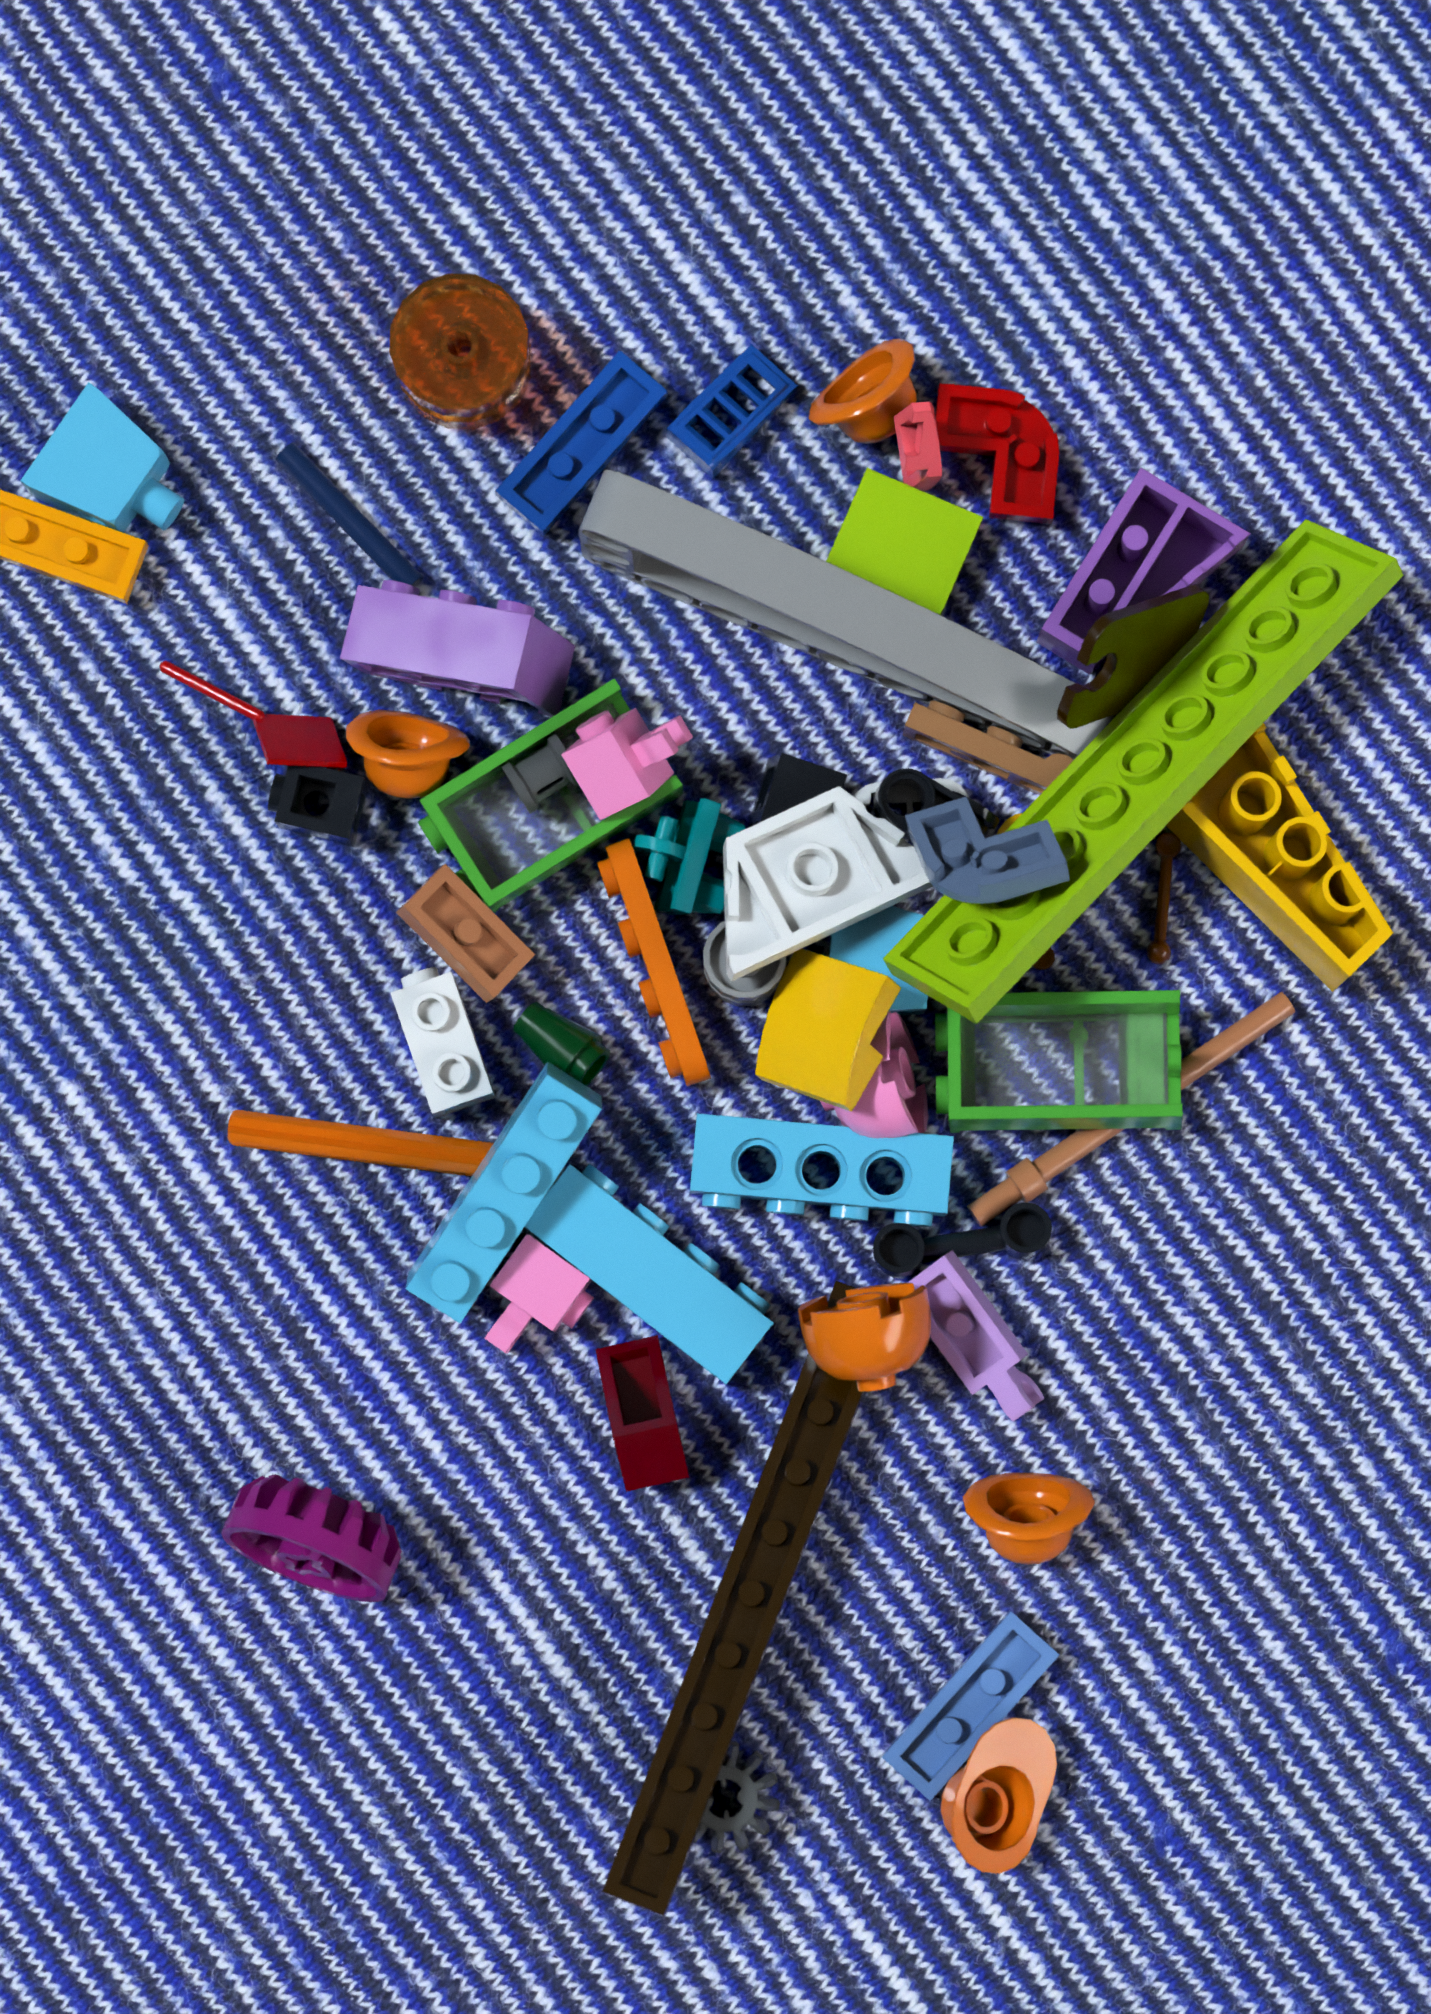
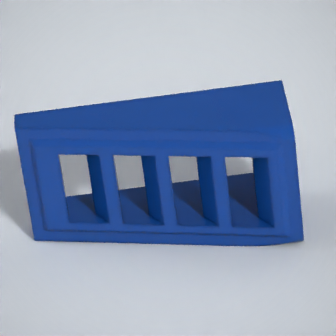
M751 344L666 428V436L707 475L714 479L798 389V385ZM750 367L775 389L767 398L742 376ZM732 386H735L757 406L751 414H748L726 394ZM716 403L740 423L734 431L728 428L710 411ZM700 420L723 440L716 448L694 429Z

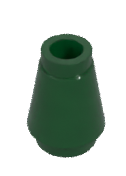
M537 1001L525 1009L513 1028V1031L522 1038L523 1042L544 1066L547 1062H550L585 1086H588L597 1077L610 1056V1050L601 1044V1035L549 1008H545Z

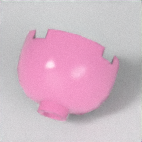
M889 1011L870 1043L883 1055V1058L853 1111L851 1112L820 1101L826 1112L835 1110L843 1126L849 1127L853 1132L869 1138H897L914 1133H924L927 1130L928 1104L925 1084L916 1088L911 1063H920L917 1051L901 1016L897 1012L891 1013Z

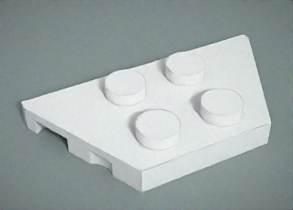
M838 786L727 837L723 845L726 974L729 980L732 982L933 887L924 872L915 848L903 839L905 833L886 819L871 815L866 810L864 803Z

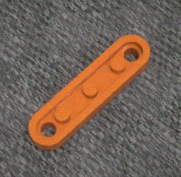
M627 838L606 845L605 849L608 859L597 862L608 897L612 898L618 895L622 897L628 919L617 923L628 956L632 958L641 955L649 979L638 982L649 1017L653 1018L659 1015L663 1017L670 1039L658 1043L670 1079L683 1075L686 1086L711 1079L630 839Z

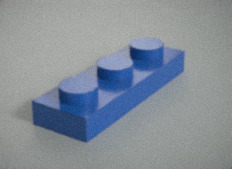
M619 350L495 490L496 496L542 536H545L668 397V391Z

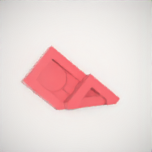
M930 401L915 402L894 416L903 483L921 491H929L942 477L938 432L932 403Z

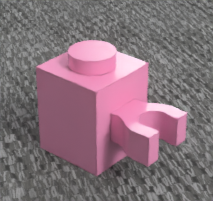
M636 708L614 719L609 710H606L588 719L575 729L580 738L563 752L561 756L598 818L602 820L651 796L674 774L666 758L678 752V746L688 742L693 736L681 715L649 731Z
M526 1234L490 1284L491 1288L511 1302L485 1336V1339L508 1354L533 1318L553 1332H556L562 1322L572 1329L594 1299L593 1296L585 1291L592 1280L532 1236Z

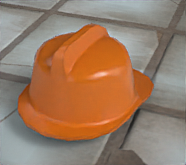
M1012 1717L997 1722L980 1736L969 1756L966 1767L959 1769L949 1779L942 1793L940 1811L944 1826L966 1863L980 1872L1000 1874L1015 1868L1029 1854L1036 1837L1038 1825L1054 1783L1057 1760L1055 1745L1046 1729L1031 1719Z

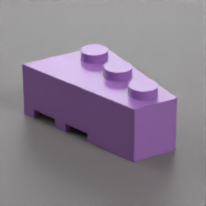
M1140 468L1043 625L1036 643L1091 675L1106 662L1107 655L1097 663L1088 666L1079 662L1077 656L1088 631L1101 616L1191 585L1198 586L1240 551L1251 533L1145 469Z
M383 580L381 589L358 585L340 659L365 674L442 691V688L446 687L480 693L481 701L500 705L501 697L524 701L538 709V714L550 717L560 712L575 645L535 618V609L533 607L509 600H498L496 609L477 606V599L475 597L451 590H440L438 599L419 596V588L393 580Z

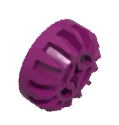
M272 1474L267 1478L261 1476L239 1489L221 1532L225 1542L238 1553L282 1577L324 1593L363 1602H379L385 1599L402 1552L395 1527L386 1524L383 1515L363 1510L361 1502L357 1500L347 1501L332 1494V1489L328 1487L320 1490L309 1486L300 1478H294L289 1482L277 1474Z

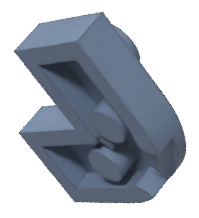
M967 796L905 815L908 834L929 882L939 892L949 898L966 903H994L1070 881L1067 861L1048 820L985 838Z

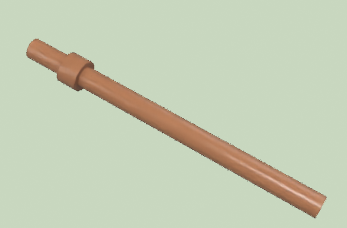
M1279 992L1181 1059V1090L1293 1015L1295 1009L1283 992ZM1079 1129L1032 1162L1026 1157L1005 1172L1007 1179L967 1205L969 1212L979 1226L982 1227L1020 1200L1029 1203L1048 1190L1046 1182L1124 1129Z

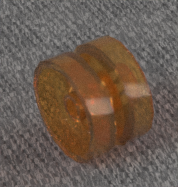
M448 273L423 282L401 302L390 326L389 353L405 399L423 418L447 429L475 430L501 420L520 402L531 379L532 349L529 341V332L519 305L500 285L476 274ZM462 346L471 347V351L463 357L453 356L459 355Z

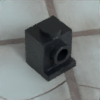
M288 765L286 775L277 773L274 777L268 800V811L276 812L274 822L281 829L328 839L354 847L369 785L364 777L324 767ZM315 794H322L329 799L327 811L318 816L309 814L306 810L308 799Z

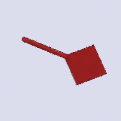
M169 661L160 663L159 668L162 673L252 719L267 764L347 767V760L332 717L264 714L262 710Z

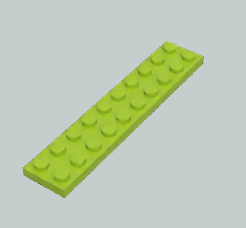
M1305 519L1005 831L1008 832L1048 820L1067 861L1070 881L994 903H966L943 895L883 958L891 974L977 1024L1404 576L1397 559Z

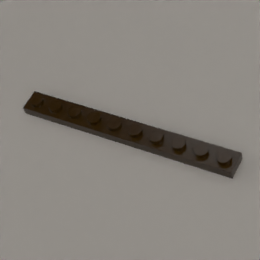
M836 1281L828 1300V1308L836 1306L838 1300L846 1297L845 1290L855 1289V1287ZM809 1353L602 1890L607 1895L663 1917L667 1914L864 1392L858 1391L856 1380H838L821 1370Z

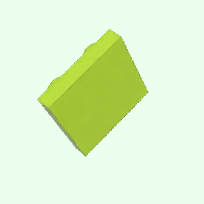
M867 468L826 562L942 615L983 517Z

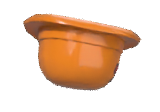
M897 338L883 341L866 351L843 370L816 397L811 404L808 419L817 425L836 424L844 434L858 443H876L896 434L894 416L911 403L917 401L915 386L909 376L915 361L913 345L904 339Z
M374 710L361 713L346 726L347 742L356 753L364 757V768L367 778L379 791L398 798H420L438 789L446 780L450 759L460 756L470 747L467 735L456 727L425 716L403 711Z
M1043 1473L990 1475L973 1483L963 1496L966 1514L980 1528L985 1530L990 1547L1004 1559L1020 1564H1040L1051 1561L1059 1556L1070 1543L1074 1528L1087 1519L1095 1504L1092 1492L1078 1481L1059 1475Z

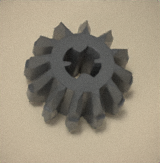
M733 1740L717 1781H721L722 1787H725L726 1779L736 1782L739 1785L736 1797L741 1805L733 1812H729V1808L726 1805L724 1813H719L711 1807L714 1800L712 1793L693 1842L698 1841L709 1827L714 1830L711 1850L717 1853L722 1852L724 1847V1832L733 1831L735 1844L738 1849H747L749 1842L748 1836L743 1829L744 1825L748 1823L761 1835H766L770 1830V1825L767 1821L755 1813L756 1808L771 1812L778 1811L780 1807L779 1799L773 1796L757 1795V1791L772 1787L777 1783L776 1773L773 1771L766 1772L753 1778L751 1773L760 1765L763 1755L759 1751L754 1750L741 1766L736 1763L739 1743Z

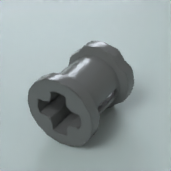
M555 733L547 738V746L516 765L508 762L501 767L529 814L538 810L539 802L570 783L576 787L579 786L561 756L566 749Z

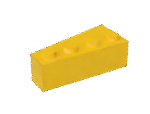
M1263 723L1166 826L1333 992L1393 934V931L1351 863H1345L1328 835L1331 830L1319 811L1314 812L1295 782L1297 778L1295 772L1285 756H1279L1265 733L1267 727Z

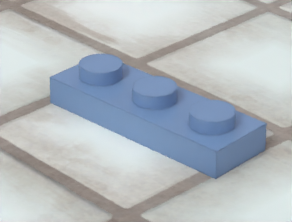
M1009 1610L884 1751L881 1757L931 1801L966 1762L980 1736L995 1723L1004 1719L1057 1659L1059 1654Z

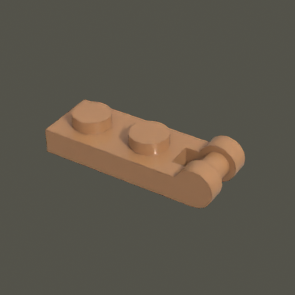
M933 700L930 701L928 708L916 702L914 703L903 731V736L1037 795H1041L1073 761L1071 757L1061 753L1052 754L1046 759L1021 749L1024 741L1018 736L994 726H989L986 733L964 724L965 715L959 710Z

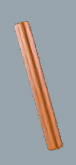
M244 1110L232 1111L227 1131L228 1141L234 1146L472 1176L494 1144L491 1142Z

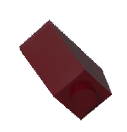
M658 1335L595 1349L613 1441L626 1492L689 1478Z

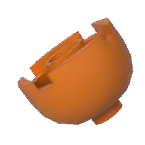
M914 1283L881 1284L845 1290L846 1297L838 1300L836 1306L829 1308L826 1295L801 1304L798 1308L801 1331L811 1358L821 1370L838 1380H856L858 1391L862 1392L877 1391L895 1386V1374L914 1366L925 1352L931 1334V1311L927 1288L924 1285L916 1290L914 1289Z

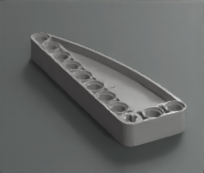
M604 470L578 532L582 556L599 568L928 705L932 700L949 705L965 715L964 720L986 729L989 726H994L1006 730L1024 741L1023 744L1046 754H1066L1074 760L1118 715L1117 713L1084 726L1070 729L1057 719L1058 706L1066 686L1075 684L1069 679L861 577L739 522L623 473Z

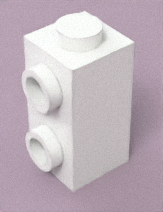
M431 967L401 978L403 988L391 992V996L434 1117L439 1118L496 1098L452 972L439 975L437 967Z

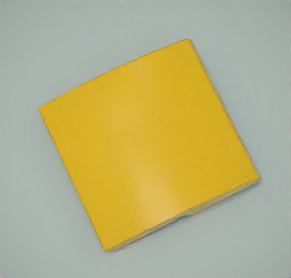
M805 949L795 951L782 975L767 1014L758 1050L755 1075L762 1081L852 1112L883 1058V1055L870 1043L899 994L901 987L887 975Z

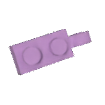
M953 1250L907 1282L914 1283L915 1290L922 1285L926 1286L931 1311L930 1337L972 1395L987 1385L996 1397L1002 1410L1013 1422L1044 1399L1042 1392L1035 1382L1014 1366L1026 1357L1028 1353Z

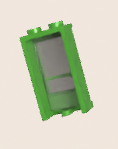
M615 678L420 799V803L427 816L419 820L418 824L436 853L439 854L449 848L461 867L455 874L494 913L500 907L661 806L683 795V785L677 775H674L663 783L651 796L600 820L581 787H576L570 783L539 802L538 810L529 814L501 768L508 762L516 765L547 746V738L554 733L567 750L580 738L575 729L588 719L606 710H609L613 719L630 711Z
M1180 990L1006 993L977 1024L948 1007V1013H935L936 1052H948V1076H936V1114H948L950 1133L979 1130L1136 1128L1181 1130L1183 1107L1181 1104V1044L1179 1028Z

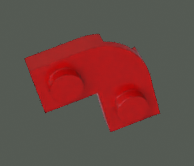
M939 383L935 420L940 451L995 456L989 518L1052 524L1059 463V442L1057 433L1053 432L1045 416L1035 406L1027 402L1024 395L1011 390Z

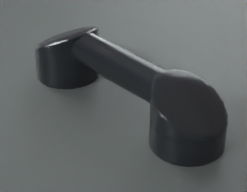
M1026 1202L1010 1207L1003 1215L1000 1226L922 1238L917 1229L909 1224L892 1223L883 1227L876 1235L873 1244V1256L877 1266L883 1273L892 1278L899 1279L912 1277L920 1270L923 1263L937 1261L952 1250L957 1257L1004 1250L1010 1257L1019 1260L1030 1259L1039 1255L1046 1248L1051 1237L1052 1224L1044 1209L1036 1204Z

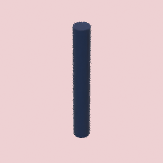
M294 442L288 444L277 455L276 461L391 580L415 587L420 584L424 577Z

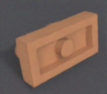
M446 864L438 868L396 912L486 1003L494 999L535 955Z

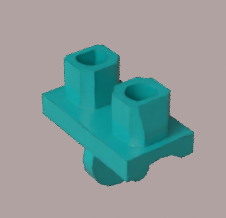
M701 798L700 802L683 801L678 820L667 816H660L655 837L636 835L633 848L649 855L644 877L661 882L654 906L655 911L668 915L691 913L720 914L723 911L724 880L702 873L708 852L723 856V845L726 838L745 830V825L725 814L719 813L721 803L706 798Z

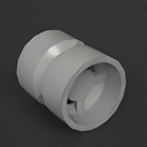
M725 921L721 922L709 934L703 949L704 976L710 990L722 1001L737 1007L755 1006L768 1000L776 992L786 968L785 956L731 982L726 974Z

